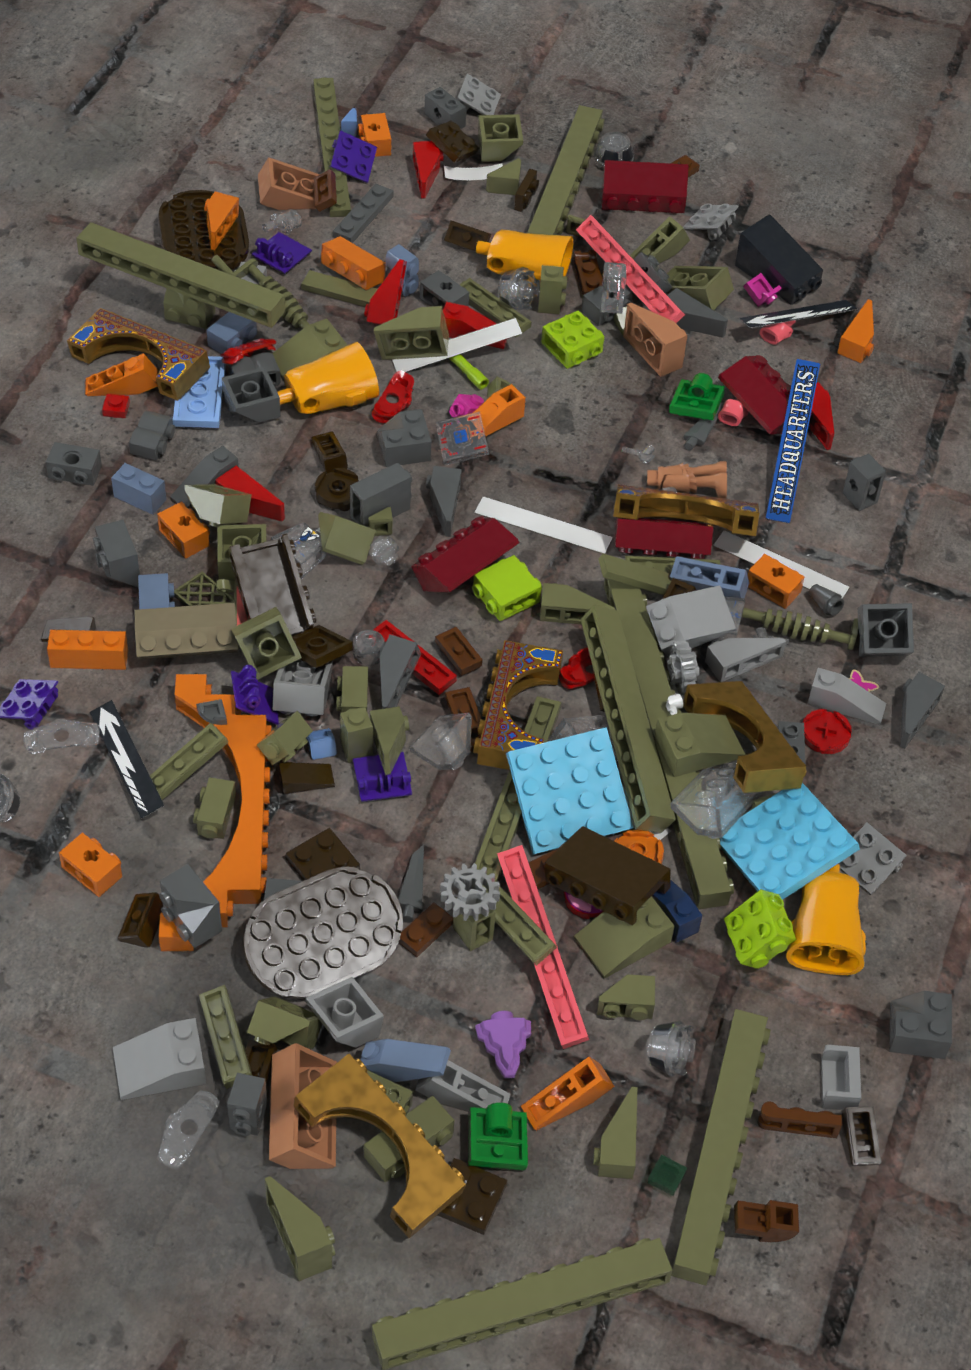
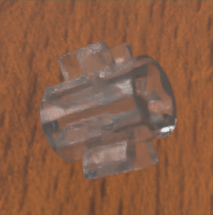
M380 535L370 544L373 548L370 551V555L379 565L385 562L389 566L399 557L396 554L399 551V546L389 536L384 539Z

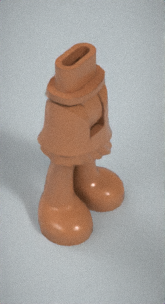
M720 461L715 464L689 467L688 464L681 463L674 466L658 467V470H647V486H658V489H661L662 486L664 490L689 493V491L697 493V488L709 487L716 490L718 498L726 499L727 462Z

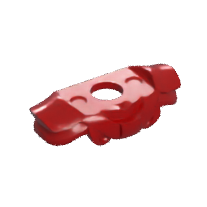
M260 338L247 344L228 348L219 356L223 357L222 363L234 364L244 358V356L250 357L253 351L257 349L276 351V348L273 346L276 344V341L274 339Z
M397 371L392 376L385 391L374 405L372 417L376 421L387 423L397 413L402 412L411 405L414 378L410 374ZM394 395L399 401L397 403H390L386 397Z
M588 648L578 651L576 655H573L568 660V665L561 668L559 679L565 688L572 689L584 686L595 680L594 673H589L585 670L587 666L592 665Z

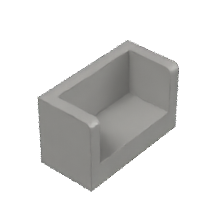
M825 1045L821 1057L822 1108L843 1110L846 1107H858L861 1100L860 1047Z

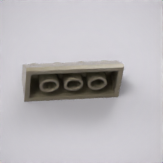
M235 603L135 610V639L138 660L238 653V642L231 628L236 627Z

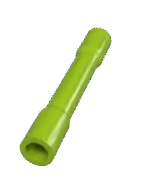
M461 354L449 357L477 388L482 390L488 386L489 379L476 367H473Z

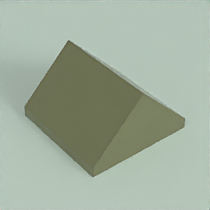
M320 512L318 519L322 551L363 565L366 562L376 530L336 515Z

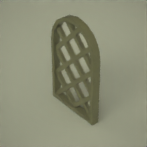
M203 571L174 590L175 597L186 606L234 603V598L229 593L214 592L217 583ZM203 578L209 583H203ZM200 586L199 592H190V587ZM203 586L212 587L211 592H202ZM190 595L199 596V601H189ZM202 596H211V601H202ZM214 596H223V602H214Z

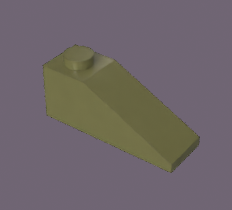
M669 216L630 256L634 259L640 252H643L647 256L653 255L659 263H662L676 255L690 239L685 229Z
M543 583L540 621L582 624V617L594 605L614 610L615 607L571 586Z
M400 706L370 711L373 739L385 775L391 774L406 742L405 731H409L407 715L403 716Z
M631 1087L603 1133L599 1148L594 1147L593 1165H598V1177L633 1179L636 1165L638 1087Z

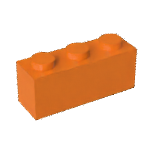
M339 236L322 244L321 263L363 289L368 290L383 283L385 280L386 263L345 238Z
M50 630L47 646L50 668L126 670L128 657L126 631Z

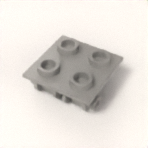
M466 74L457 100L466 106V111L471 107L482 115H494L501 94L480 82L477 78Z
M704 204L683 228L707 229L708 238L710 240H717L731 223L735 221V210L739 206Z
M866 822L853 837L858 842L860 850L841 861L839 865L840 869L847 875L854 877L859 882V885L872 895L893 871L898 872L903 866L901 862L907 855Z

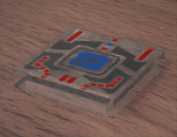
M480 411L435 422L444 465L489 455Z

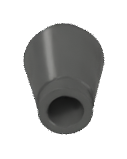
M818 584L813 585L809 590V596L812 597L825 614L834 616L842 610L844 600L840 594Z

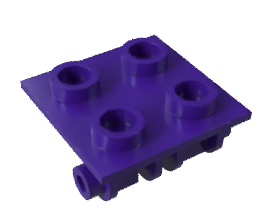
M340 130L338 139H335L332 145L335 150L330 167L368 183L377 147Z
M278 232L268 241L265 238H258L255 242L257 250L251 256L285 274L311 253L312 250Z
M252 665L244 666L240 673L232 670L231 678L236 708L252 715H266L267 721L278 725V713L273 710V688L258 682L256 679L257 671Z
M20 679L14 685L6 700L1 704L0 718L24 719V725L28 729L32 730L34 727H38L43 719L42 716L47 714V711L58 697L59 690L56 688L58 681Z
M404 752L400 753L389 775H385L379 755L353 758L361 802L412 795L411 775L407 771Z

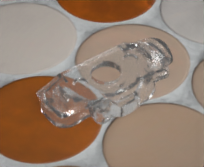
M56 719L54 722L26 731L23 741L27 751L31 754L74 746L92 747L99 743L100 730L97 723ZM59 730H65L69 733V738L64 742L56 741L54 738L55 733Z
M207 1091L197 1092L193 1098L166 1119V1127L158 1152L159 1160L166 1166L178 1169L190 1156L191 1151L211 1119L215 1116L219 1106V1100L212 1093ZM193 1121L198 1127L197 1132L191 1136L183 1134L180 1128L183 1122Z

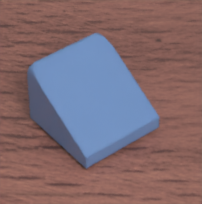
M352 108L341 121V131L354 137L357 136V111L355 108Z
M331 729L313 731L306 737L312 759L315 760L337 754L335 737Z

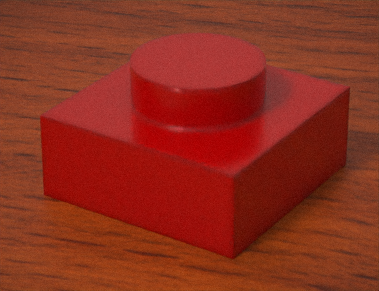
M106 394L102 409L103 416L126 419L130 404L129 396Z

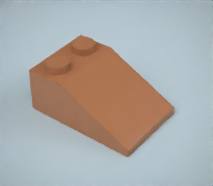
M268 157L258 174L260 204L277 210L316 209L313 178L320 174Z
M627 304L623 337L660 377L682 368L687 341L686 332L670 319L636 304Z

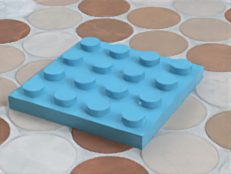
M607 727L506 753L533 855L559 848L582 826L602 836L634 828Z
M803 783L801 788L781 790L715 833L720 838L721 849L757 891L762 889L779 894L782 900L860 850L858 842Z

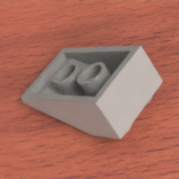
M720 585L670 596L646 606L660 648L668 658L671 655V644L675 641L686 640L692 649L737 630Z
M298 659L278 669L274 680L273 710L280 711L283 714H292L298 711L299 713H305L307 716L323 715L327 703L333 660L321 667L315 668Z
M196 1018L166 1023L113 1047L121 1100L206 1084Z

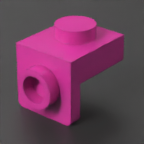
M762 273L743 286L758 307L765 302L767 305L778 298L776 294L782 289L780 285L773 289Z
M458 394L449 409V413L458 425H461L458 419L469 417L484 403V400L476 394Z

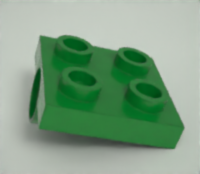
M705 373L696 374L692 381L681 379L669 406V413L703 420H714L725 394V386L713 385L712 378Z
M492 1103L487 1108L470 1107L468 1111V1165L525 1171L528 1167L527 1112L512 1111V1106L507 1103Z

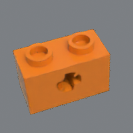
M385 113L361 115V123L358 124V135L362 136L360 139L377 147L375 157L390 156L391 135Z
M182 501L157 514L159 530L185 559L209 547V528L204 522L201 523L197 519L195 512L191 508H187Z
M764 553L748 571V588L786 609L801 593L805 576Z
M83 832L59 852L62 868L98 897L122 878L120 859L114 853L109 854L95 838L90 839Z

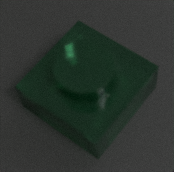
M661 1154L647 1183L674 1196L686 1174L687 1167Z

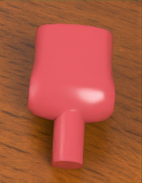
M796 320L765 325L760 330V336L764 341L776 345L792 335L793 329L790 326L796 323Z
M727 399L718 414V419L724 424L738 426L742 419L748 415L749 411L738 399Z

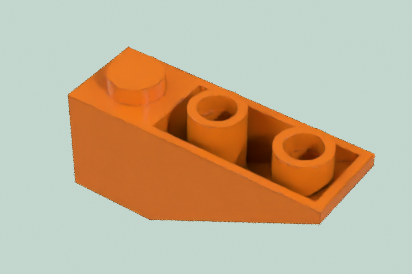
M144 353L87 377L86 395L141 394L158 387L156 381L158 369Z
M511 384L493 393L468 417L479 416V418L471 420L467 418V421H471L477 430L471 431L468 424H461L458 427L460 429H456V431L465 429L468 438L466 442L469 443L471 439L469 444L471 445L473 444L472 437L478 436V440L524 417L526 397Z

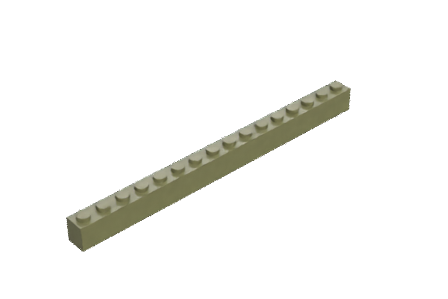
M604 578L603 586L608 604L615 607V610L619 612L654 738L657 719L671 715L670 711L666 708V703L669 696L676 694L674 689L671 690L669 686L670 674L663 666L664 654L663 651L658 649L659 642L655 632H653V625L647 613V598L645 594L641 593V588ZM654 738L676 818L672 824L696 907L698 909L727 906L731 894H734V885L732 879H728L726 874V858L721 856L719 851L721 848L720 838L713 831L714 819L712 813H708L706 808L707 796L700 788V773L695 771L674 777Z

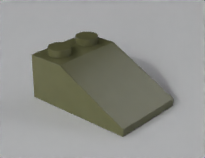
M674 266L667 273L669 276L667 280L672 288L666 295L678 288L713 311L734 290L728 267Z
M442 306L419 307L374 327V334L382 360L448 356L449 333Z
M326 318L307 325L272 354L280 369V376L284 380V375L289 370L311 363L348 345Z
M678 713L657 719L654 738L674 777L738 760V756L746 755L725 715Z
M651 896L637 911V922L634 925L618 920L604 911L575 934L574 940L605 979L671 943L674 924Z
M271 1176L266 1177L267 1205L298 1281L331 1269L332 1256L336 1254L333 1246L335 1238L330 1226L324 1227L320 1216Z

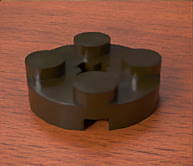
M334 468V472L327 473L325 471L321 473L315 481L317 502L326 507L341 511L350 510V485L359 481L358 476L353 471L345 468ZM339 486L342 487V490H335Z

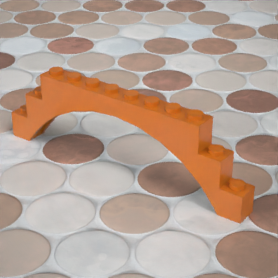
M176 674V710L205 728L210 723L199 715L196 704L222 699L227 718V725H213L229 741L223 747V750L234 766L241 787L242 804L238 826L231 844L214 871L203 883L219 901L222 927H228V917H233L234 904H260L262 893H265L267 877H262V871L268 870V855H263V848H268V832H264V826H269V810H265V804H270V788H265V783H270L271 772L270 767H266V761L269 760L258 748L257 744L272 731V725H267L266 715H242V711L236 708L234 694H212V684H207V674ZM160 913V950L194 951L192 944L188 940L186 942L183 941L180 937L173 921L168 922L163 913Z

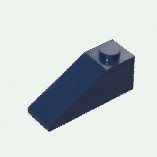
M672 880L671 888L665 894L656 891L652 895V898L674 924L672 938L676 943L699 932L703 915L690 896Z

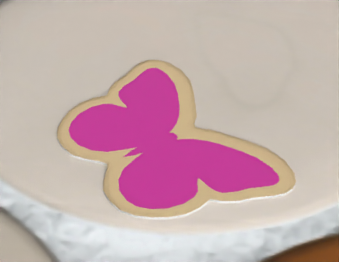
M852 670L850 680L868 692L879 688V685L875 682L864 681L859 671Z

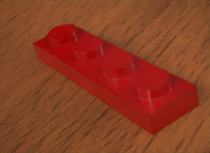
M385 620L369 632V640L379 648L383 642L387 641L390 634L413 641L388 620ZM418 645L421 656L412 674L440 695L457 681V675Z

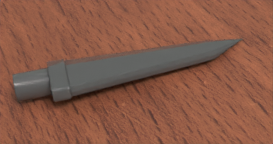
M724 403L720 404L714 420L700 419L685 433L683 438L687 440L684 445L687 450L691 451L695 445H704Z
M424 844L412 854L398 898L401 908L404 909L403 921L405 922L413 921L414 912L421 913L423 911Z

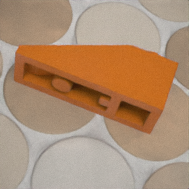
M215 191L211 198L206 200L204 210L207 211V226L212 250H216L239 214L238 197Z
M868 299L841 336L838 347V354L862 363L866 356L869 357L874 349V344H872L874 336L872 300Z
M587 1057L521 1105V1108L524 1112H527L528 1120L534 1130L537 1131L592 1104L615 1086L602 1065L591 1057Z

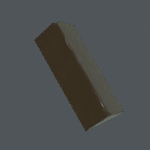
M157 892L135 895L118 936L120 942L141 947L151 946L160 924V913H162L161 908H163V902Z

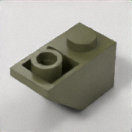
M627 974L599 996L597 1015L607 1018L630 1017L635 1020L652 1019L655 1007V976Z

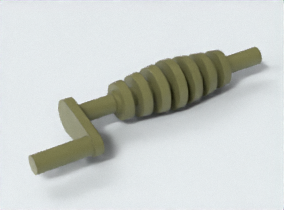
M218 255L212 258L211 261L220 271L239 278L251 273L260 286L284 294L285 312L281 317L285 318L287 322L292 323V326L304 329L307 325H310L307 322L308 315L306 312H303V308L294 298V295L284 286H281L278 281H275L272 276L266 277L257 268L258 261L255 258L248 260L234 272Z
M748 608L743 609L742 617L762 622L763 628L768 629L769 624L773 625L772 631L777 633L778 627H783L781 633L783 636H786L788 629H791V639H796L797 633L802 632L800 640L803 641L806 640L807 634H810V642H815L818 636L821 637L820 643H825L826 640H833L848 644L847 649L849 650L854 648L858 631L857 618L853 620L849 635L831 630L829 628L830 624L827 623L822 628L820 627L821 621L817 619L814 625H810V616H806L803 623L801 622L802 613L798 612L795 620H791V611H787L786 617L783 618L781 617L783 610H777L775 616L772 615L773 609H767V612Z

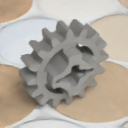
M683 640L675 641L671 644V655H669L670 659L667 660L670 681L672 684H675L678 694L685 695L687 684H696L695 681H697V676L699 675L696 654L694 651L691 652L689 643Z
M464 863L462 864V870L453 867L451 875H444V882L440 884V900L445 902L446 911L453 909V917L463 914L464 921H467L469 916H473L474 920L477 921L479 914L487 917L489 916V909H496V903L500 899V884L495 882L494 873L487 875V867L477 870V865L474 863L468 869Z

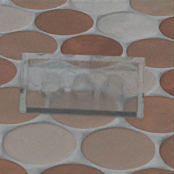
M737 761L703 769L670 803L671 809L697 835L708 836L711 839L722 838L753 804V801L763 793V791L744 793L733 778Z

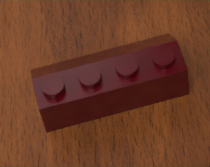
M605 160L601 192L602 209L685 213L688 164Z
M760 355L745 356L719 374V380L769 434H782L791 385L787 384L781 378L780 373L767 363L766 358Z
M480 516L473 519L469 527L456 531L453 534L454 537L450 540L437 544L436 549L431 553L428 552L418 558V562L411 567L423 591L451 592L520 542L518 538L495 518Z
M616 517L615 547L620 548L619 552L634 553V549H643V554L657 555L658 551H666L667 556L681 557V553H690V558L705 559V555H711L713 526L711 524L646 518L634 520Z

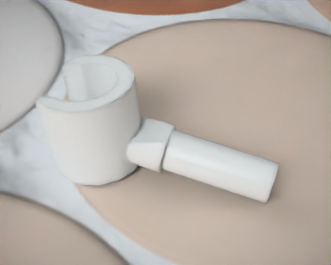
M680 694L668 697L666 708L670 711L671 715L677 714V709L683 708V700Z

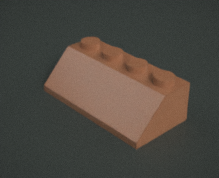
M297 1043L272 1054L269 1160L289 1169H332L336 1167V1118L325 1120L312 1128L293 1105L295 1096L337 1062Z

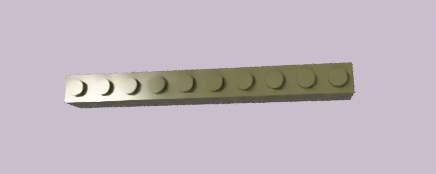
M579 105L527 233L544 235L563 233L564 220H568L570 213L569 207L574 205V194L579 192V181L584 179V168L588 169L590 156H593L595 150L594 143H598L600 131H603L604 128L603 110Z
M92 222L76 238L78 254L270 328L276 324L285 312L284 294Z
M594 605L582 617L581 623L634 824L638 830L662 833L676 818L618 610Z
M735 1009L671 1275L673 1277L706 1286L709 1275L714 1277L716 1275L719 1259L714 1258L715 1249L722 1248L725 1232L721 1231L720 1227L722 1221H728L731 1205L726 1204L728 1195H734L737 1179L732 1178L734 1169L739 1170L743 1156L742 1152H738L739 1143L745 1144L749 1127L744 1126L745 1118L751 1119L754 1102L749 1101L751 1093H757L760 1077H756L755 1073L756 1069L762 1070L765 1053L760 1051L762 1045L767 1046L771 1029L766 1028L768 1017Z
M645 1238L628 1248L615 1247L604 1255L598 1257L594 1255L585 1256L578 1263L568 1266L566 1264H558L545 1273L538 1274L537 1272H532L515 1282H499L492 1289L482 1292L481 1290H472L462 1298L455 1300L451 1298L442 1299L435 1303V1306L425 1309L416 1307L407 1311L405 1315L395 1318L393 1316L383 1317L376 1324H372V1338L381 1368L386 1370L669 1283L673 1270L660 1238L654 1240Z

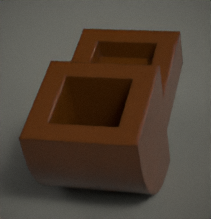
M738 1200L734 1205L735 1233L759 1236V1242L789 1240L799 1233L798 1204L770 1200L765 1205Z

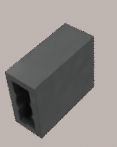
M396 463L350 485V518L355 523L368 527V518L387 507H391L392 518L409 510L412 498V477L409 471L404 470L399 463Z

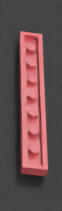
M592 215L576 229L651 312L670 319L675 323L685 315Z
M520 845L497 853L512 900L557 947L523 846ZM557 947L537 966L535 964L534 966L561 1046L565 1049L588 1041L589 1037Z

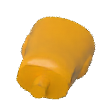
M501 229L496 232L491 243L478 241L476 253L487 255V268L500 275H504L510 270L526 268L530 272L529 278H518L515 273L512 274L511 278L528 282L531 286L540 287L542 265L564 267L563 276L567 275L573 252V236L530 234Z
M354 342L311 363L289 370L284 375L286 389L277 391L280 397V405L292 401L299 413L310 414L342 406L353 407L365 403L367 400L377 398L379 396V385L374 367L367 353L358 342Z
M839 863L802 887L801 904L796 918L792 921L793 932L797 940L788 946L786 953L787 961L797 968L831 975H852L860 972L864 967L866 936L861 929L858 909L859 882L852 876L840 873Z

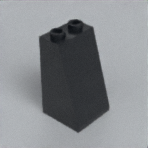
M771 215L765 216L740 233L735 266L752 278L762 273L773 289L780 285L782 289L776 295L789 304L793 305L797 301L804 299L807 294L821 286L823 269Z

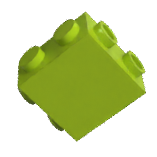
M578 310L543 326L541 343L568 369L602 353L604 335Z
M513 555L506 559H501L496 564L486 569L483 568L476 573L472 590L474 595L486 604L489 613L494 614L499 621H502L539 603L542 585L537 578L531 575L525 563L520 562Z
M760 889L724 918L728 929L727 933L736 951V957L742 965L758 969L768 964L769 960L778 953L784 952L791 943L797 940L793 932L792 922L788 919L784 909V902L779 894Z

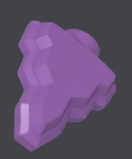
M498 1011L491 1015L490 1020L482 1021L480 1024L475 1025L478 1040L484 1042L486 1052L495 1057L496 1067L504 1078H514L520 1065L519 1054L526 1049V1039L531 1036V1021L525 1018H514L513 1013L509 1011Z

